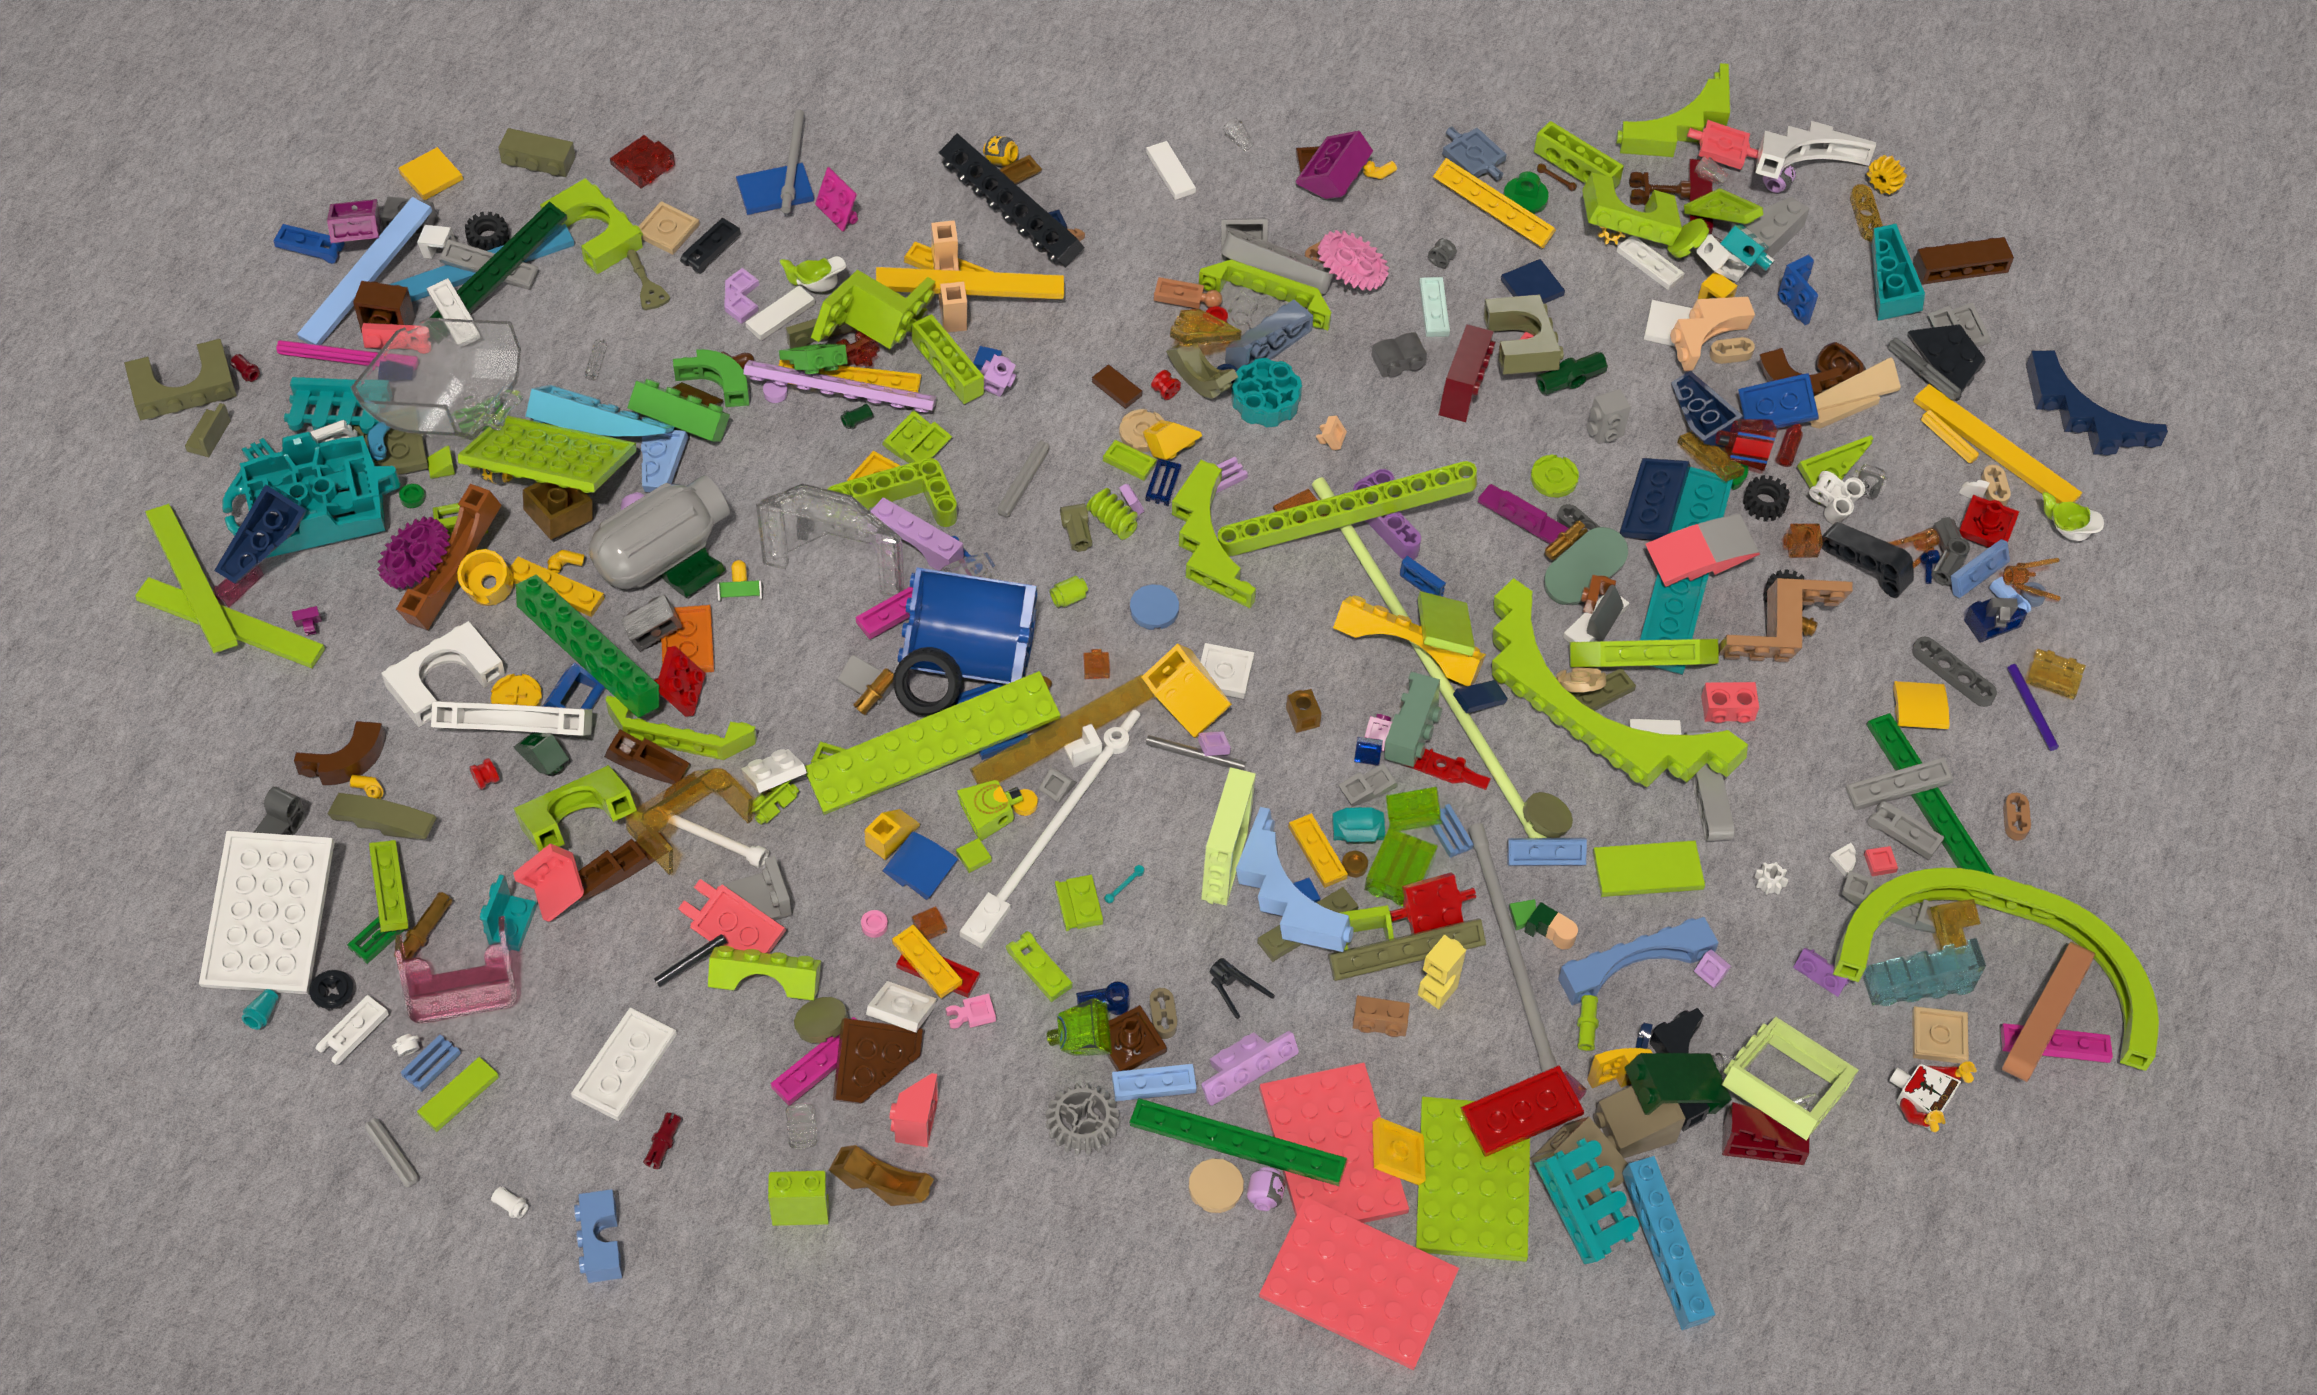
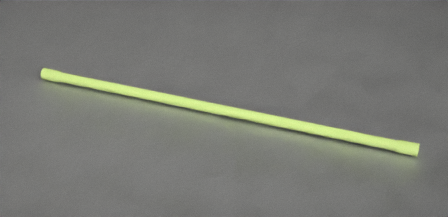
M1323 477L1316 479L1312 483V487L1320 500L1334 496V493ZM1352 524L1339 527L1392 614L1396 616L1403 615L1409 618ZM1409 641L1430 676L1440 679V692L1523 824L1528 837L1547 838L1537 833L1532 828L1534 825L1530 820L1527 822L1524 818V802L1469 713H1465L1454 697L1455 690L1438 663L1424 649Z

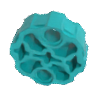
M1259 358L1248 365H1242L1237 370L1238 378L1232 384L1231 402L1233 408L1241 414V419L1245 422L1260 424L1266 428L1276 427L1283 421L1291 420L1297 414L1298 404L1301 401L1302 381L1292 371V366L1283 361L1277 362L1268 358Z

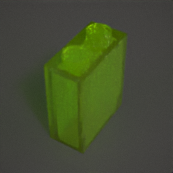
M1389 827L1366 877L1364 890L1369 891L1376 897H1384L1394 901L1397 905L1403 906L1404 894L1402 886L1427 878L1434 863L1438 846Z

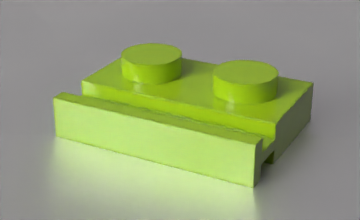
M1092 874L1066 879L1064 882L1055 881V890L1065 931H1070L1072 928L1082 929L1103 925V916Z

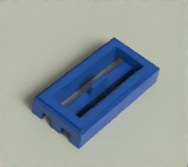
M1409 556L1402 560L1401 577L1422 592L1444 596L1443 592L1445 591L1444 586L1446 582Z

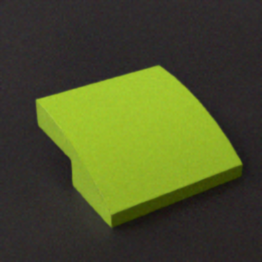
M913 410L883 441L882 445L907 463H912L926 458H933L951 440L952 436L935 421L930 424Z

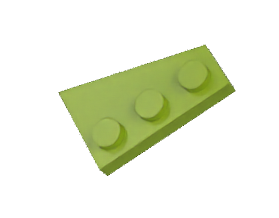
M1719 188L1685 204L1684 212L1685 214L1748 224L1763 216V207Z

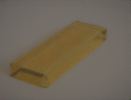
M1692 432L1679 436L1677 443L1725 482L1743 475L1745 468L1733 458H1730L1718 446L1704 444Z

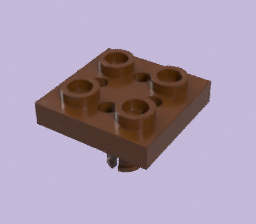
M1140 1005L1097 1026L1096 1029L1094 1028L1095 1037L1097 1035V1039L1103 1040L1101 1047H1104L1103 1050L1107 1052L1109 1050V1053L1106 1055L1117 1072L1132 1070L1167 1052V1046Z

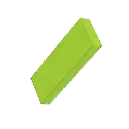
M478 1057L417 1111L418 1116L438 1132L499 1078L498 1073L483 1059Z

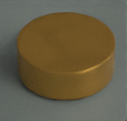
M1349 851L1344 855L1342 865L1349 877L1357 878L1366 873L1368 859L1360 851Z

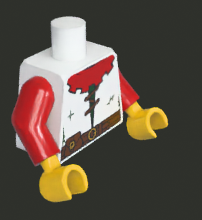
M1965 1061L1960 1066L1952 1067L1919 1064L1912 1076L1897 1068L1889 1081L1902 1089L1896 1102L1907 1121L1911 1124L1924 1126L1932 1132H1937L1939 1130L1938 1123H1946L1943 1111L1961 1083L1959 1080L1962 1077L1963 1081L1971 1083L1974 1077L1970 1072L1975 1073L1977 1070L1970 1061Z

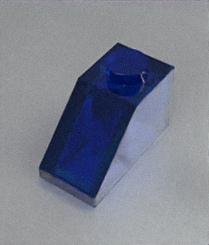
M1991 599L1983 602L1977 601L1969 606L1964 622L1978 642L1981 643L2022 627L2027 616L2026 610L2018 607L2010 621L2006 622L2005 628L1995 627L1994 617L1986 616V606Z

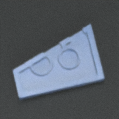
M673 430L665 434L642 436V487L644 492H651L665 483H672L688 439L686 431Z

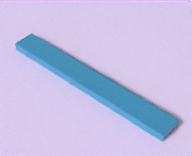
M561 225L524 262L526 263L575 246L566 225ZM503 246L488 250V252L496 253ZM444 265L389 285L408 287L411 302L430 296L427 288L447 278L452 286L456 287L464 284L475 273Z

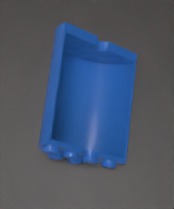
M916 567V573H912L910 578V588H913L912 598L908 597L906 603V612L910 614L909 622H904L902 627V637L905 638L904 648L900 647L898 662L900 663L906 655L916 649L934 647L950 654L959 665L962 677L1009 684L1025 677V667H1028L1037 612L1035 605L1038 598L1037 586ZM929 661L917 662L910 668L945 674L940 666Z

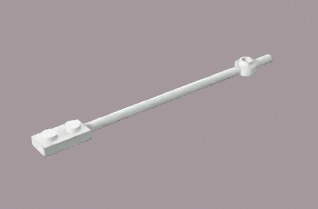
M1132 710L1120 727H1112L1105 732L1103 742L1105 748L1092 764L997 896L989 892L986 894L960 930V937L981 949L984 947L1011 910L1010 904L1005 901L1112 754H1120L1127 750L1129 746L1128 732L1141 716L1138 711Z

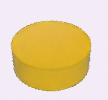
M1021 789L1023 801L1012 805V808L1017 814L1028 816L1036 811L1038 798L1033 791Z

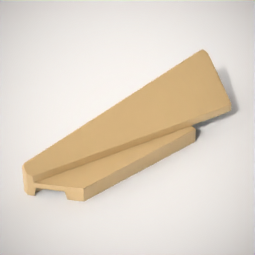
M1890 357L1814 396L1819 419L1808 421L1811 423V427L1820 429L1879 404L1880 395L1899 391L1901 386L1893 358Z

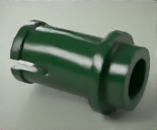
M864 404L852 411H844L840 418L845 428L850 427L852 429L855 427V424L872 418L873 413L869 405Z

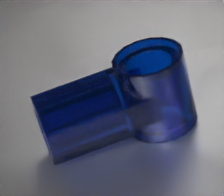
M1113 982L1107 988L1076 993L1078 1006L1090 1000H1093L1092 1011L1105 1006V1010L1103 1008L1101 1011L1092 1012V1015L1102 1014L1105 1011L1106 1013L1110 1012L1114 1015H1121L1130 1008L1129 988L1123 982ZM1116 996L1123 997L1122 1000H1113ZM1091 1003L1085 1007H1078L1080 1017L1091 1015Z

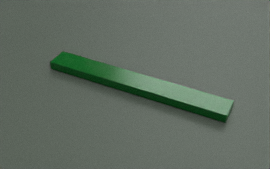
M1891 713L1868 721L1866 726L1895 771L1922 764V761ZM1938 787L1911 795L1932 829L1944 837L1942 844L1957 868L1976 870L1994 875Z
M1140 1098L1137 1100L1129 1122L1131 1127L1336 1186L1340 1185L1347 1165V1158Z

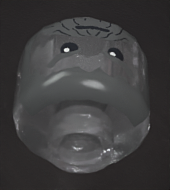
M1864 464L1860 470L1855 469L1853 477L1860 479L1865 486L1863 496L1872 499L1877 498L1878 495H1883L1889 478L1885 476L1884 469L1869 464Z

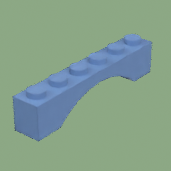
M1705 917L1696 920L1691 918L1679 926L1673 928L1670 926L1665 927L1656 934L1650 936L1642 935L1633 942L1627 944L1619 943L1605 952L1597 951L1591 953L1585 959L1568 961L1561 967L1558 980L1571 1005L1581 1003V997L1584 995L1597 996L1601 987L1613 974L1632 963L1647 959L1664 958L1691 964L1701 960L1707 951L1712 949L1715 952L1719 942Z

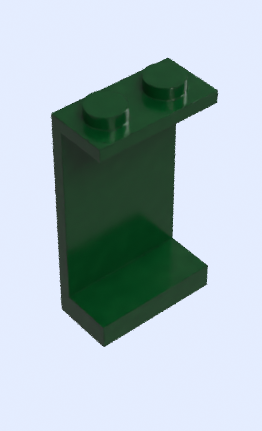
M1640 1053L1624 1067L1645 1115H1650L1662 1103H1707L1710 1107L1708 1114H1716L1732 1100L1727 1088L1722 1085L1724 1081L1711 1053Z

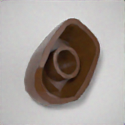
M1837 342L1824 346L1818 354L1817 367L1822 372L1840 367L1843 381L1866 370L1865 365L1852 351Z

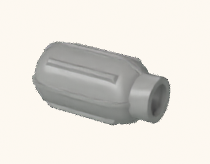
M706 475L699 477L687 486L665 483L600 523L599 529L594 532L590 541L588 553L596 570L609 585L625 589L642 587L704 548L713 525L729 516V506L717 485Z

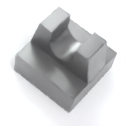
M1992 598L1986 606V616L1994 617L1995 627H2006V622L2010 621V618L2018 608L2017 599Z

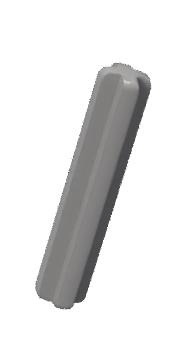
M374 1118L365 1124L366 1131L405 1187H411L413 1184H416L418 1182L417 1174L380 1121Z

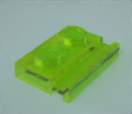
M1437 787L1386 795L1391 833L1442 824Z

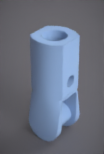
M2002 576L1992 582L1989 589L1998 598L2017 599L2018 608L2012 615L2014 618L2018 619L2022 613H2029L2031 611L2030 603L2019 595Z

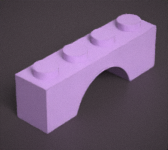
M884 497L868 513L869 529L871 532L888 542L894 538L909 542L924 555L929 566L934 569L953 573L964 561L962 542Z

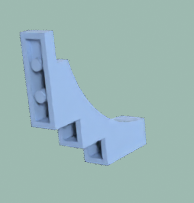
M1260 807L1236 867L1239 884L1261 888L1258 894L1260 911L1283 916L1280 922L1282 939L1343 952L1346 943H1350L1353 937V927H1350L1349 916L1322 907L1301 893L1293 885L1283 870L1278 857L1276 833L1273 832L1275 821L1272 820L1271 811L1269 808Z

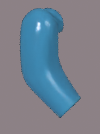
M385 419L376 424L367 435L369 453L371 458L376 461H381L386 457L387 449L383 438L392 426Z

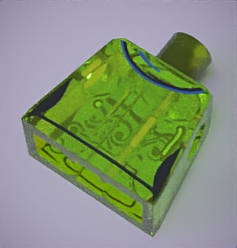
M1095 998L1060 1012L1057 1016L1058 1028L1047 1031L1049 1045L1055 1046L1060 1044L1061 1051L1069 1055L1112 1054L1107 1004Z

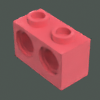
M1711 682L1704 685L1701 699L1705 722L1723 723L1725 721H1739L1747 723L1755 721L1759 710L1755 682Z

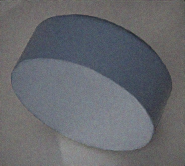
M2029 582L2023 586L2020 595L2030 603L2031 607H2038L2043 604L2047 592L2041 584Z

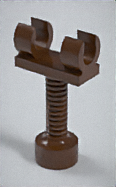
M1632 172L1630 174L1629 185L1632 188L1643 186V190L1633 189L1631 191L1630 203L1633 205H1641L1643 203L1646 205L1649 200V193H1653L1654 190L1667 194H1678L1680 199L1690 198V181L1681 180L1678 185L1672 186L1649 184L1648 172H1644V174Z

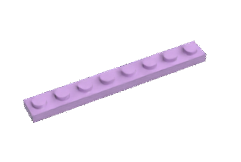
M749 360L744 367V374L750 375V379L763 381L766 378L773 380V383L778 385L792 383L797 384V388L810 390L812 387L820 389V392L825 394L843 393L844 397L857 399L859 396L867 398V401L872 403L885 401L890 402L891 406L897 408H904L906 405L914 407V410L918 412L932 411L936 403L937 396L824 374H805L803 370H795Z

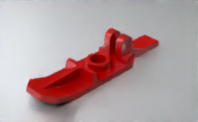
M1432 748L1430 750L1425 749L1422 758L1417 759L1414 767L1404 765L1452 784L1465 782L1487 790L1491 778L1477 774L1465 766L1466 760L1463 757H1457L1455 760L1433 752ZM1442 763L1445 767H1438L1437 764Z

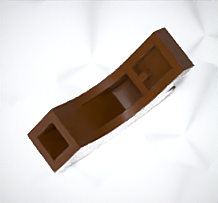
M1783 348L1760 354V366L1767 382L1802 375V373L1795 371L1788 364ZM1840 367L1809 375L1814 396L1843 382V374Z
M356 721L351 740L344 748L331 754L296 752L294 763L298 774L305 777L319 776L322 785L343 784L349 782L352 775H363L376 763L383 750L386 735L382 723Z

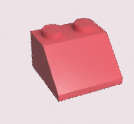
M931 1073L899 1093L897 1103H892L890 1119L892 1120L891 1131L895 1132V1142L928 1147L939 1099L937 1074Z

